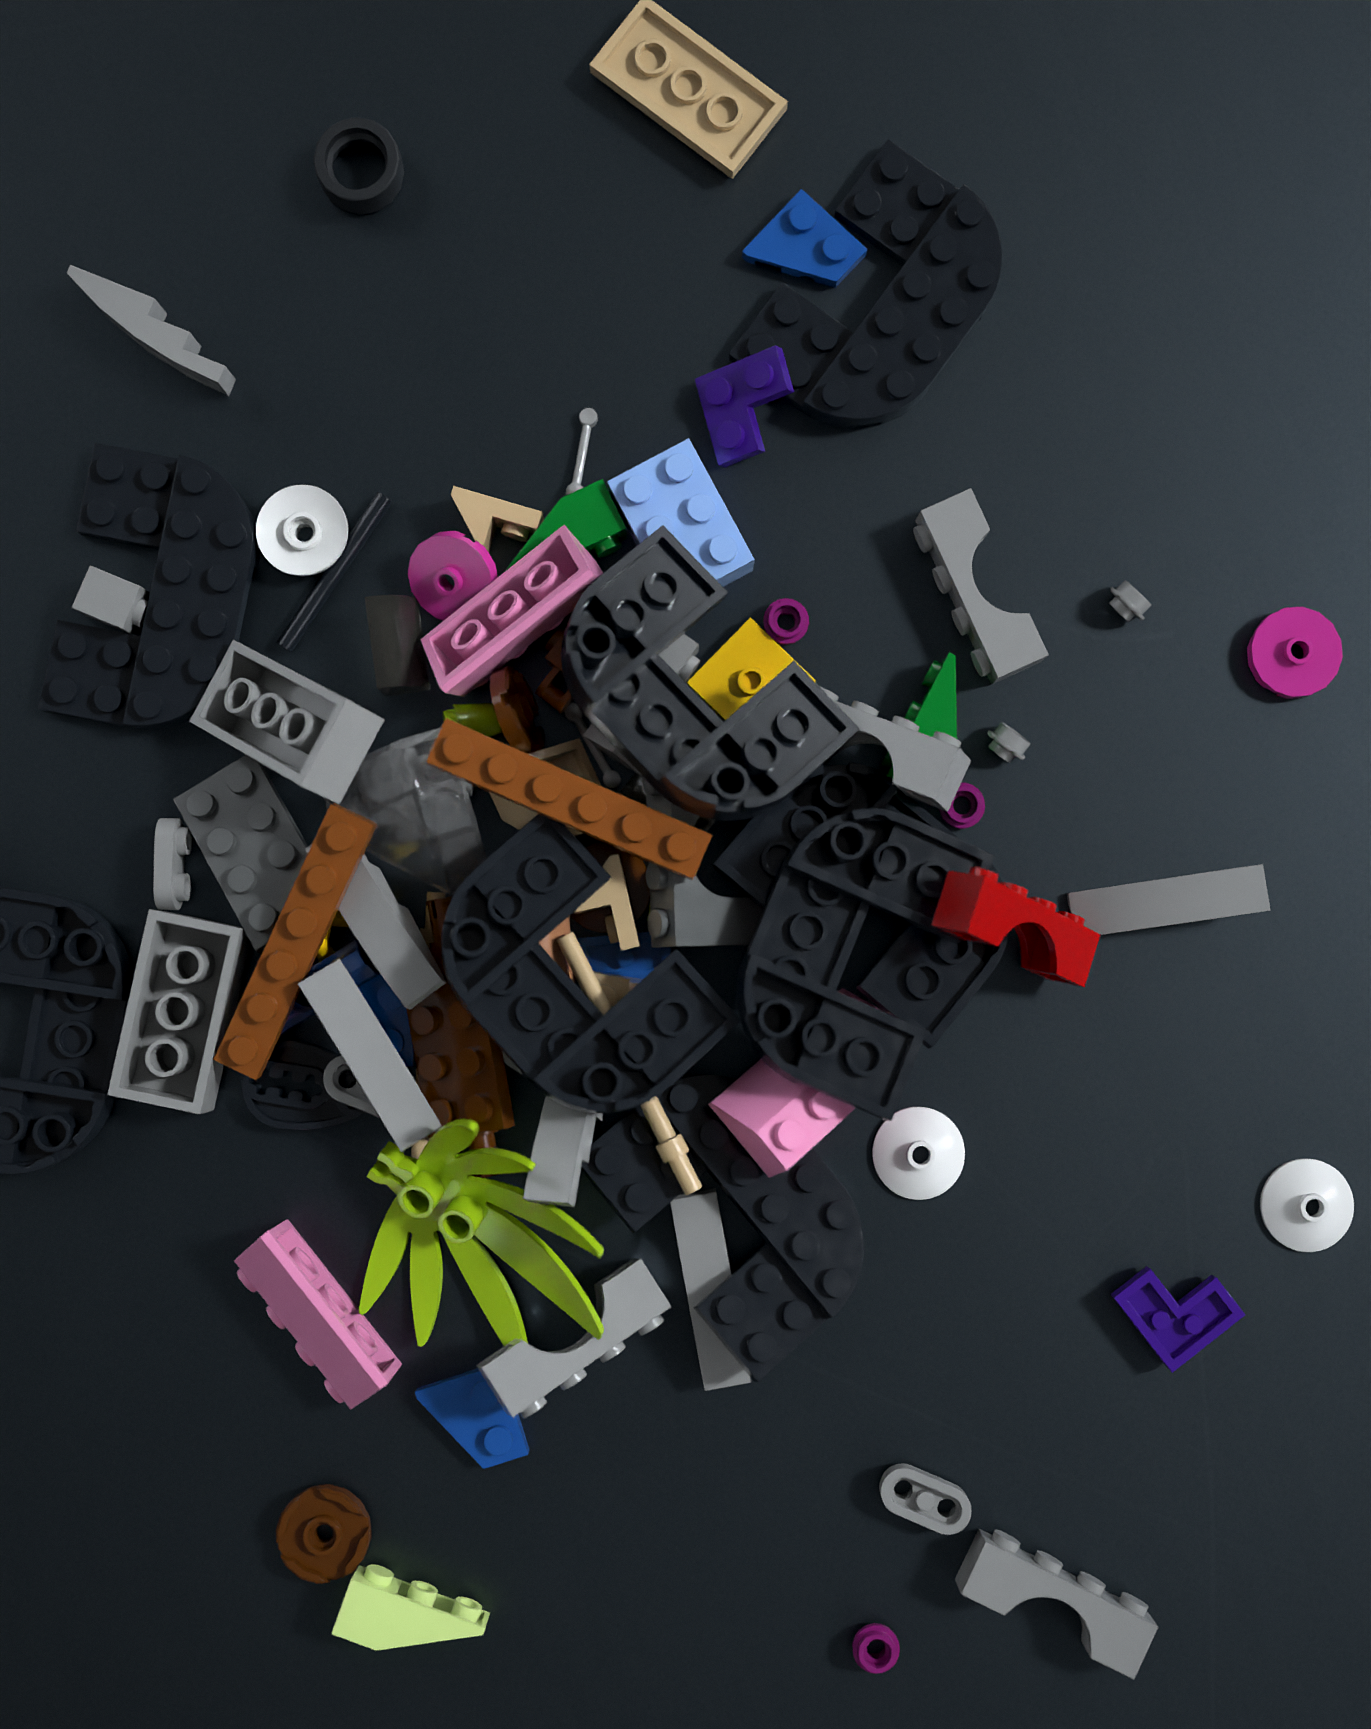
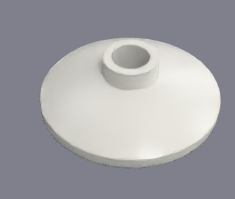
M293 485L279 490L265 502L257 518L256 538L262 554L275 568L294 576H310L328 569L339 559L347 543L348 523L342 507L331 494L311 485ZM302 528H312L313 536L310 540L303 542L298 539V533Z
M909 1107L894 1113L892 1121H884L874 1138L872 1157L879 1178L891 1191L908 1199L924 1200L939 1196L956 1182L964 1165L965 1148L958 1128L944 1114L927 1107ZM918 1146H924L929 1151V1157L923 1163H916L912 1158L913 1150Z
M1304 1158L1286 1162L1272 1172L1261 1192L1260 1211L1267 1230L1278 1242L1293 1250L1316 1252L1334 1245L1347 1232L1353 1218L1354 1200L1349 1184L1339 1171L1322 1161ZM1316 1199L1319 1203V1210L1316 1214L1309 1216L1306 1212V1204L1309 1200Z

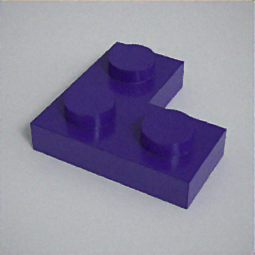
M776 345L695 378L718 465L728 467L765 452L754 408L794 392L782 348Z
M1146 1266L1110 1294L1166 1368L1172 1373L1245 1316V1313L1221 1282L1213 1275H1210L1176 1302L1154 1272Z

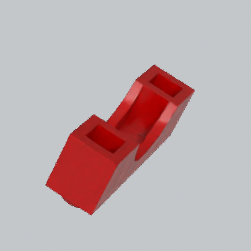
M971 867L969 873L948 871L931 926L962 940L992 946H999L1006 934L1014 928L1020 942L1022 968L1047 980L1085 987L1101 934L1083 926L1085 921L1083 917L1065 911L1055 912L1057 904L1038 897L1028 898V890L1024 887L1007 882L998 883L999 875L992 871L978 867Z

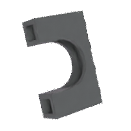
M643 777V789L646 793L648 807L694 827L700 816L687 812L671 803ZM649 862L646 869V882L650 888V913L647 926L651 935L652 948L749 945L763 911L750 898L718 896L706 889L696 875L691 881Z

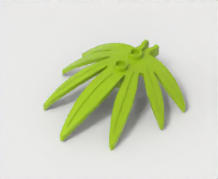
M468 1119L454 1120L442 1126L430 1138L418 1159L406 1156L403 1152L401 1153L396 1144L388 1141L378 1155V1160L369 1171L367 1178L378 1184H386L397 1196L385 1215L371 1252L359 1306V1313L361 1315L368 1312L392 1279L403 1258L411 1232L410 1288L414 1327L418 1346L422 1347L426 1344L435 1324L442 1292L443 1261L437 1231H440L467 1284L503 1346L515 1338L521 1339L528 1343L514 1295L500 1268L480 1241L597 1340L601 1339L604 1332L602 1322L574 1275L539 1236L508 1212L567 1239L599 1259L604 1252L603 1247L586 1229L555 1205L528 1202L523 1199L525 1190L497 1180L473 1176L532 1172L536 1166L532 1160L515 1152L496 1148H480L458 1154L472 1143L479 1131V1125Z

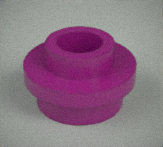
M789 598L776 600L767 608L764 614V630L776 643L783 645L796 643L807 632L809 626L808 613L805 607L796 600ZM782 615H789L793 618L795 624L793 628L783 630L778 626V618Z
M961 783L948 812L939 809V813L948 825L958 829L969 828L982 818L985 811V800L978 788L969 783ZM956 798L967 800L969 810L966 814L955 812L953 802Z
M873 1623L862 1627L856 1633L852 1643V1651L856 1663L863 1670L879 1674L890 1670L896 1664L900 1653V1646L895 1633L889 1627ZM871 1641H881L884 1644L883 1649L879 1653L869 1652L867 1646Z

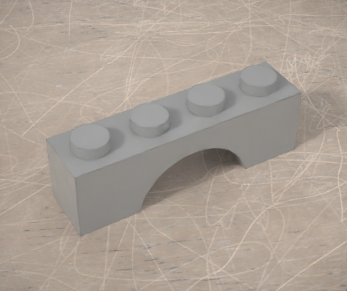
M972 489L965 490L921 510L915 521L917 526L913 528L916 541L922 552L926 553L929 551L936 565V568L932 569L935 582L941 593L945 594L948 592L956 608L951 611L954 623L962 636L968 634L975 649L971 652V658L978 674L981 677L987 675L992 685L1041 663L1049 654L1030 614L1010 613L994 607L983 598L975 585L972 574L974 552L977 546L984 540L990 528Z
M820 687L860 728L852 738L824 762L825 764L837 753L853 745L866 743L882 746L889 751L893 762V784L906 796L948 812L971 762L969 757L959 748L961 745L959 740L939 731H935L933 737L918 732L920 728L918 725L899 716H894L892 721L877 717L879 712L876 709L854 700L851 706L837 702L839 697L836 694Z
M641 1258L630 1259L594 1284L596 1296L595 1311L604 1327L600 1340H597L587 1331L580 1340L565 1349L540 1351L525 1341L515 1338L476 1365L507 1415L515 1417L520 1413L522 1418L532 1415L547 1403L544 1398L547 1393L559 1385L562 1390L572 1387L587 1375L583 1369L597 1358L602 1363L610 1360L625 1349L626 1346L622 1341L636 1331L642 1336L655 1329L664 1321L661 1314L669 1309L671 1305Z
M978 1529L955 1578L962 1595L1004 1616L1016 1605L1031 1598L1050 1597L1061 1600L1079 1613L1082 1626L1081 1642L1090 1658L1135 1679L1158 1629V1625L1147 1612L1149 1606L1126 1592H1122L1119 1598L1105 1591L1106 1585L1086 1572L1080 1571L1078 1576L1062 1570L1063 1564L1055 1557L1043 1551L1037 1550L1034 1556L1020 1549V1542L1005 1532L995 1529L991 1535Z

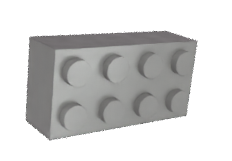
M233 640L189 722L296 784L340 804L385 719Z
M149 909L107 1095L196 1114H203L214 1110L224 1065L213 1059L237 1008L251 944L243 927Z

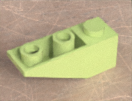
M374 1564L367 1567L359 1565L351 1578L332 1631V1635L373 1650H383L483 1635L490 1612L482 1610L481 1604L467 1597L452 1599L438 1594L437 1588L429 1583L417 1580L408 1583L394 1578L393 1572L385 1567Z

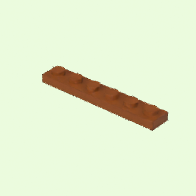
M445 718L426 760V764L430 767L691 881L695 877L712 837L707 832Z
M336 803L330 804L213 1060L254 1080L261 1077L301 991L298 983L305 980L376 829L377 823Z

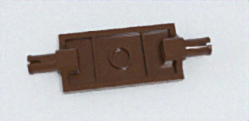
M453 896L426 901V906H428L434 941L429 943V949L447 983L411 1010L407 1009L420 1090L442 1126L459 1119L472 1120L479 1125L478 1134L468 1146L469 1150L480 1148L497 1149L494 1132L515 1126L503 1051L457 1000L444 972L441 957V936L446 913ZM435 1132L430 1134L428 1138H431L435 1134ZM482 1174V1175H473V1176H475V1177H480V1176H481V1178H487V1177H492V1176H496V1175H499V1174Z

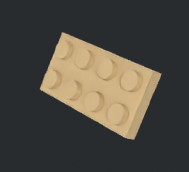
M640 0L589 64L592 75L732 179L787 110V100L652 0Z

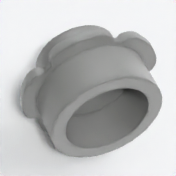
M1125 580L1117 589L1110 588V592L1115 597L1109 604L1125 620L1129 622L1134 616L1141 621L1145 619L1142 614L1151 604L1128 581Z
M1003 722L998 725L994 732L988 731V736L993 739L988 747L1009 763H1011L1014 757L1020 760L1025 759L1023 753L1031 743Z

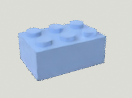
M689 438L607 481L611 498L636 546L664 525L723 587L753 571L755 559Z

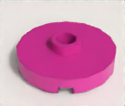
M457 531L438 532L424 540L417 546L409 561L408 578L412 593L422 608L433 617L443 621L498 578L495 562L487 549L477 540L473 542L469 538L463 537L466 534ZM445 574L453 578L454 586L447 581Z
M1287 607L1265 617L1254 630L1247 647L1248 665L1256 681L1265 689L1268 688L1271 692L1276 693L1277 696L1286 699L1305 698L1326 688L1338 674L1343 658L1341 638L1333 623L1320 612L1305 607ZM1293 644H1297L1303 649V657L1301 659H1297L1292 655L1291 646Z

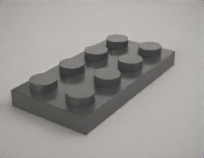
M244 755L173 800L255 951L262 954L306 859L307 852L305 849L308 845L262 763L248 755Z

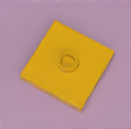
M750 617L688 680L687 685L725 721L795 660ZM803 669L806 672V674L814 682H816V680L805 669Z

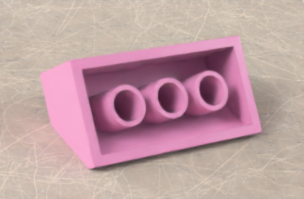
M565 525L561 526L420 639L438 685L445 693L465 697L476 687L486 684L494 670L503 667L511 659L520 657L528 646L540 636L558 627L563 619L574 610L579 598L587 587L603 574L596 560Z
M843 988L838 991L871 1007L881 1010ZM762 1059L757 1061L708 1104L769 1178L792 1167L856 1108L803 1084L789 1081L772 1070Z
M288 1219L263 1234L234 1260L240 1268L237 1270V1275L243 1285L253 1293L259 1292L268 1304L266 1312L270 1319L280 1329H288L297 1341L295 1348L299 1356L309 1366L316 1365L326 1378L324 1385L327 1391L338 1403L345 1402L350 1409L354 1408L387 1385L402 1365L366 1317L359 1313V1308Z

